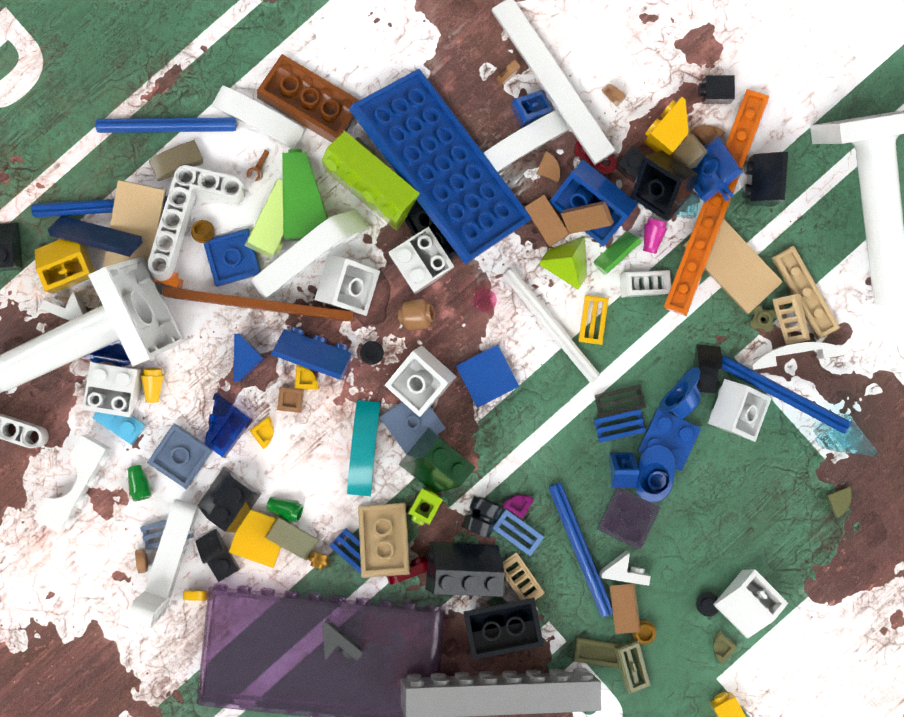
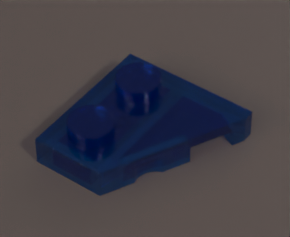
M215 393L213 395V400H215L213 411L208 421L209 430L206 432L204 444L222 458H226L253 419L219 393Z

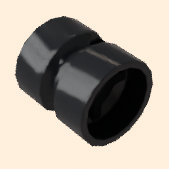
M474 495L469 506L471 513L465 515L461 527L480 536L490 538L494 528L492 521L498 519L502 506Z

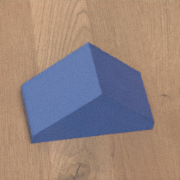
M543 90L515 98L511 104V110L521 128L554 111Z
M234 334L233 381L242 382L266 358L244 335Z
M609 452L611 488H635L639 477V468L634 454Z

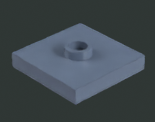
M400 402L380 417L406 455L428 428L436 434L446 429L431 407L419 417L406 404Z
M173 423L147 463L183 488L188 489L214 449L176 423Z

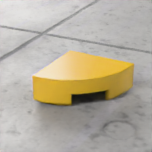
M296 365L295 388L319 390V383L315 374L306 367Z
M270 416L249 430L262 449H265L271 443L274 435V425Z

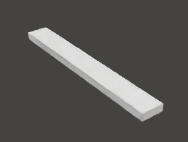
M505 0L492 8V13L593 164L596 165L615 153V149L514 0Z

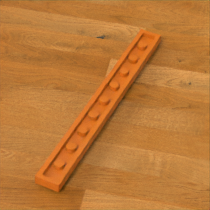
M749 89L745 92L726 142L727 148L742 170L770 97L769 95ZM740 175L728 185L732 193L735 191ZM718 192L709 200L703 202L666 299L664 309L687 317L732 199L730 196V200L726 201L722 194Z

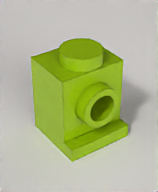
M422 486L408 513L412 515L411 520L422 526L424 523L430 525L443 501V497ZM422 503L429 504L430 508L428 511L421 510L420 506Z

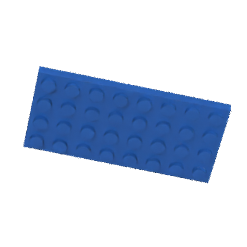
M420 69L357 101L349 108L350 112L398 176L420 193L416 200L465 265L532 219Z

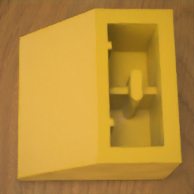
M683 97L678 102L672 100L660 115L663 118L662 121L657 118L646 131L645 135L648 137L644 143L655 153L663 151L671 155L688 135L686 100Z
M59 239L34 250L36 271L45 292L54 294L90 279L88 275L95 272L87 249L83 244Z

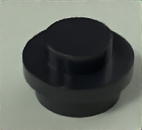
M368 341L361 347L360 356L365 363L374 365L382 360L384 350L378 342Z
M710 592L702 593L696 600L698 612L703 616H714L719 611L713 605L718 597Z

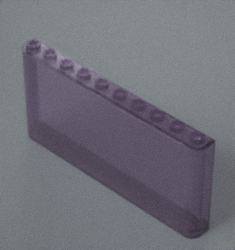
M214 583L213 586L208 588L196 702L198 705L307 717H405L401 709V678H407L408 674H420L421 677H431V674L440 672L446 610L441 609L440 605L428 604L427 608L417 607V603L403 602V605H394V601L380 600L379 603L370 602L369 598L357 597L356 601L346 600V596L332 595V598H324L321 593H308V596L299 595V592L294 590H285V593H275V589L261 588V591L251 590L252 587L243 585L233 589L228 588V584ZM327 618L365 648L357 661L353 657L351 659L345 657L340 652V646H337L325 660L322 625Z

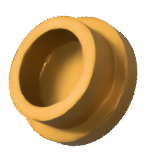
M198 220L192 226L191 235L196 242L206 243L214 237L215 228L209 221Z
M312 551L311 556L307 558V560L311 561L310 566L324 570L325 566L330 567L331 564L329 563L330 556Z
M640 621L641 632L632 633L633 638L638 640L639 644H650L656 637V628L649 621Z

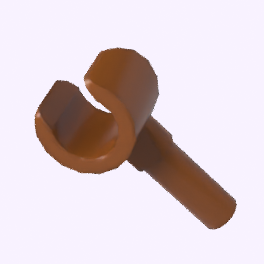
M264 150L256 166L248 169L246 173L247 178H250L254 170L258 172V177L255 181H260L263 178L262 168L270 153L269 151Z

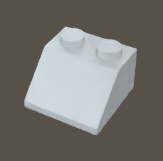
M328 254L314 300L367 316L380 271L347 258Z
M421 345L410 353L385 386L414 413L421 417L445 392L457 376Z
M724 379L719 389L715 406L710 413L708 424L756 442L771 397L749 386Z

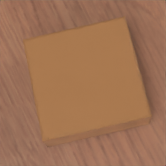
M280 387L277 410L301 413L304 389Z

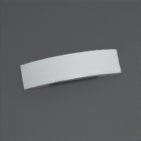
M223 85L211 105L230 117H234L272 137L275 141L290 149H296L306 131L272 109Z
M555 110L508 136L483 154L496 171L500 172L512 165L516 160L550 140L553 141L571 129L559 111Z
M795 343L772 349L754 359L747 366L752 370L777 366L776 356L816 350L818 359L847 355L848 352L847 349L828 343Z

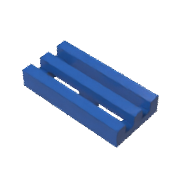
M641 409L594 419L599 443L645 433ZM634 415L637 417V420L600 427V423ZM637 424L639 426V429L625 431L604 437L602 435V432H607Z
M345 528L331 543L330 547L361 574V566L337 545L340 542L361 561L360 553L343 537L346 535L359 547L360 540Z

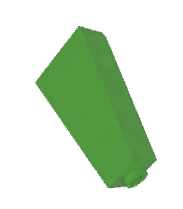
M289 149L288 153H282L284 239L286 241H300L327 220L328 216L309 156L306 152H302V149Z

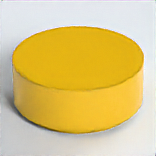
M184 590L183 600L206 601L207 592L204 590Z

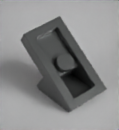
M327 618L322 625L325 660L337 646H340V652L348 659L353 657L357 661L365 648Z

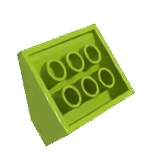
M346 131L327 147L321 160L325 171L396 231L400 229L420 194Z

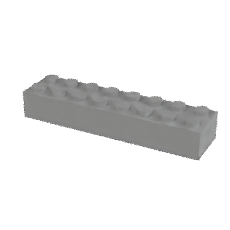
M574 668L573 672H564L563 669H550V673H541L540 670H527L526 674H517V671L507 670L503 671V674L493 675V672L482 671L479 672V675L469 676L467 672H457L455 676L433 673L431 677H421L420 674H408L407 678H401V709L405 717H465L601 711V681L587 671L586 668Z

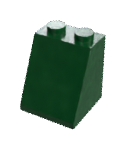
M430 428L425 431L399 463L402 468L435 494L460 487L476 468L464 455Z

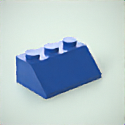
M583 159L549 201L551 206L560 213L566 209L606 201L614 221L613 224L607 227L584 231L603 247L638 205L635 200Z
M292 326L290 331L283 330L272 351V356L336 379L344 380L353 353L348 352V346L336 343L335 347L326 344L327 339L317 335H313L312 339L303 336L305 331Z

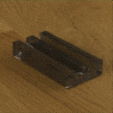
M641 384L594 395L599 418L646 408ZM635 390L637 393L634 396L603 403L600 402V398ZM634 400L639 401V404L606 412L602 411L603 407Z

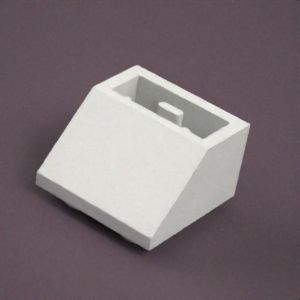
M429 227L388 252L414 294L428 287L454 268V265Z
M90 362L82 410L131 417L141 392L142 380L140 374H143V370Z
M755 569L742 570L713 605L746 638H749L772 623L787 606L788 602Z

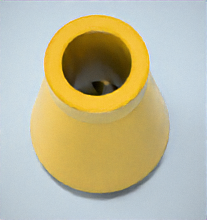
M143 368V374L140 375L145 402L158 403L165 375L162 374V368Z

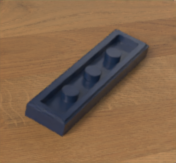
M61 216L48 228L50 236L128 257L143 243L142 237L139 235Z

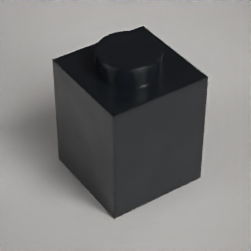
M706 75L702 83L698 85V96L702 97V104H731L735 99V75Z
M633 145L619 161L615 169L633 183L639 175L646 155Z

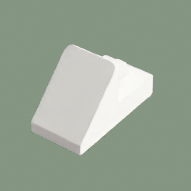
M75 291L71 293L67 305L61 300L52 298L51 301L43 300L40 309L69 321L87 313L80 293Z
M628 551L623 552L599 572L601 578L648 586L650 584L651 576L645 573L644 568L631 566L630 570H627L630 556Z

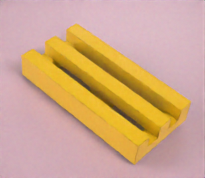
M591 295L584 296L578 342L602 345L609 298ZM590 300L593 301V306L591 313L588 338H585L584 336ZM598 302H603L598 338L593 339Z

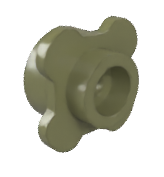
M761 306L755 307L753 309L752 321H750L751 328L771 332L776 312L772 309L769 311L764 310Z

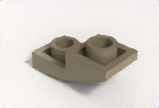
M691 134L670 156L693 169L700 163L707 150L695 135Z
M192 140L154 156L149 160V163L157 181L174 177L175 171L180 166L189 165L194 167L203 164V157L195 140Z

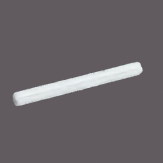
M513 268L508 269L503 274L505 280L587 380L594 382L599 378L600 373Z

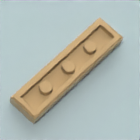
M795 246L772 257L791 294L801 295L805 318L817 340L838 330L840 326Z

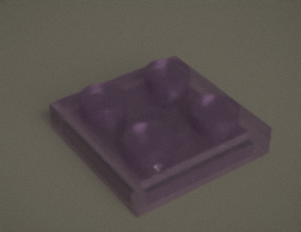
M615 488L597 530L641 551L661 507L621 488Z

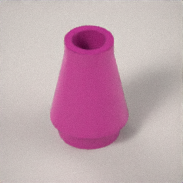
M648 218L647 224L644 223L643 251L657 254V250L668 229L666 228L667 222Z

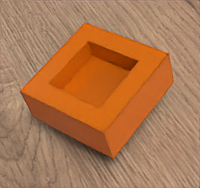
M173 272L172 276L166 281H159L154 278V281L178 289H182L184 280L178 278L179 274Z

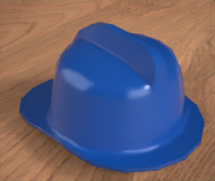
M694 367L687 371L673 389L663 397L659 404V410L662 413L670 411L678 418L683 419L696 409L700 402V392L696 386L701 374L699 368Z
M653 445L642 453L638 467L639 477L635 486L638 495L648 502H658L669 495L674 485L676 460L673 453L667 447Z

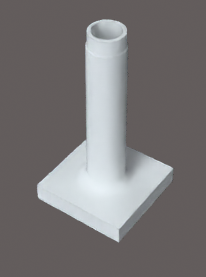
M904 110L810 125L812 144H844L851 142L854 145L875 305L892 306L904 304V224L896 151V139L900 134H904Z
M144 257L105 266L88 275L103 305L0 354V393L16 388L119 340L132 366L138 365L184 343Z

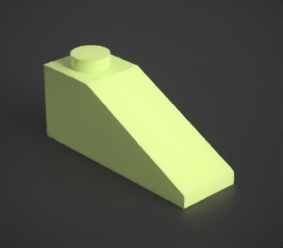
M279 179L275 182L244 245L268 258H271L274 253L278 255L284 244L281 241L284 234L283 181Z

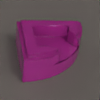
M515 495L507 499L502 504V507L522 519L534 498L528 495Z

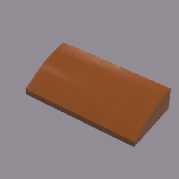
M281 54L257 89V98L331 143L344 131L347 132L355 118L349 108L352 104L359 101V99Z

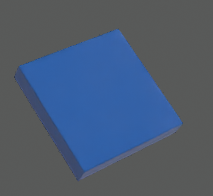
M249 228L212 238L209 242L203 243L216 287L251 278L261 272L256 251L244 246L250 235Z
M498 345L456 365L477 408L519 387Z

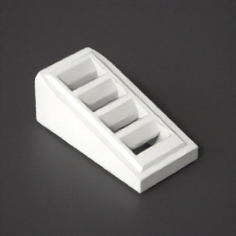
M670 270L625 272L619 276L622 298L669 294L671 289ZM658 276H661L662 289L658 288ZM648 277H651L652 290L649 289ZM639 278L642 279V290L639 287Z

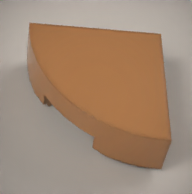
M512 60L506 66V70L497 76L496 81L501 87L519 72L520 65L518 62Z
M607 84L602 89V93L617 107L626 97L620 89L612 84Z
M701 125L691 131L703 146L725 133L721 128L710 125Z
M545 152L536 174L558 183L560 179L559 164L554 156Z

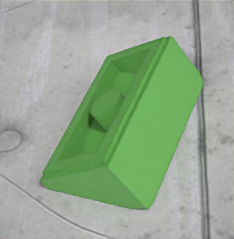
M625 232L593 263L603 275H606L631 253L642 240L630 232Z

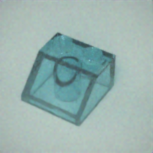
M838 414L851 422V426L845 434L824 423L813 430L816 435L814 439L822 449L826 448L832 451L868 456L879 454L853 419L847 414Z

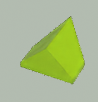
M585 236L547 250L539 262L540 266L579 290L587 277Z

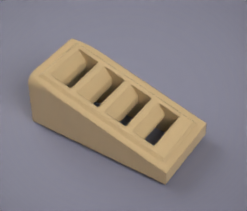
M795 294L772 299L786 345L810 340L801 295ZM792 303V308L785 309L784 304ZM795 312L796 317L787 318V313ZM798 321L799 326L789 328L788 323ZM801 330L802 335L791 337L790 332Z
M517 552L502 562L505 572L504 577L520 600L533 597L536 600L545 593ZM517 561L519 565L508 573L506 569ZM523 569L524 574L515 580L511 578ZM529 578L530 582L519 589L517 585ZM535 586L536 590L525 597L523 593Z

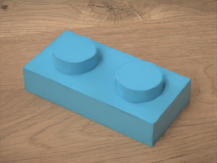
M96 412L92 417L130 445L135 443L146 427V424L133 415L131 417Z

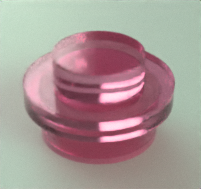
M480 289L473 297L475 308L481 312L491 311L497 302L496 295L490 289Z

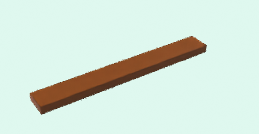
M163 287L162 292L164 297L347 322L354 321L355 314L351 311Z

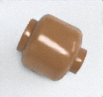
M423 298L405 301L401 310L398 311L400 324H404L405 328L409 331L429 328L431 322H434L435 319L433 305Z

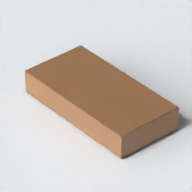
M545 195L524 207L532 217V222L548 247L569 235V232Z
M606 201L566 209L561 213L569 234L611 226L614 222Z
M635 583L610 586L615 634L641 632Z

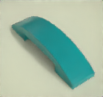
M357 400L347 494L371 497L381 402Z

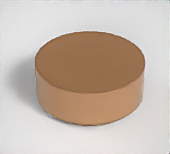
M135 550L138 573L148 572L149 565L146 550Z

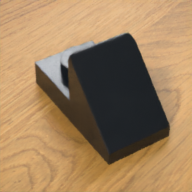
M696 344L693 368L697 367L701 371L700 379L696 386L699 392L716 394L718 371L722 370L721 349L717 346Z
M217 529L195 541L202 563L205 564L207 562L218 582L240 570Z

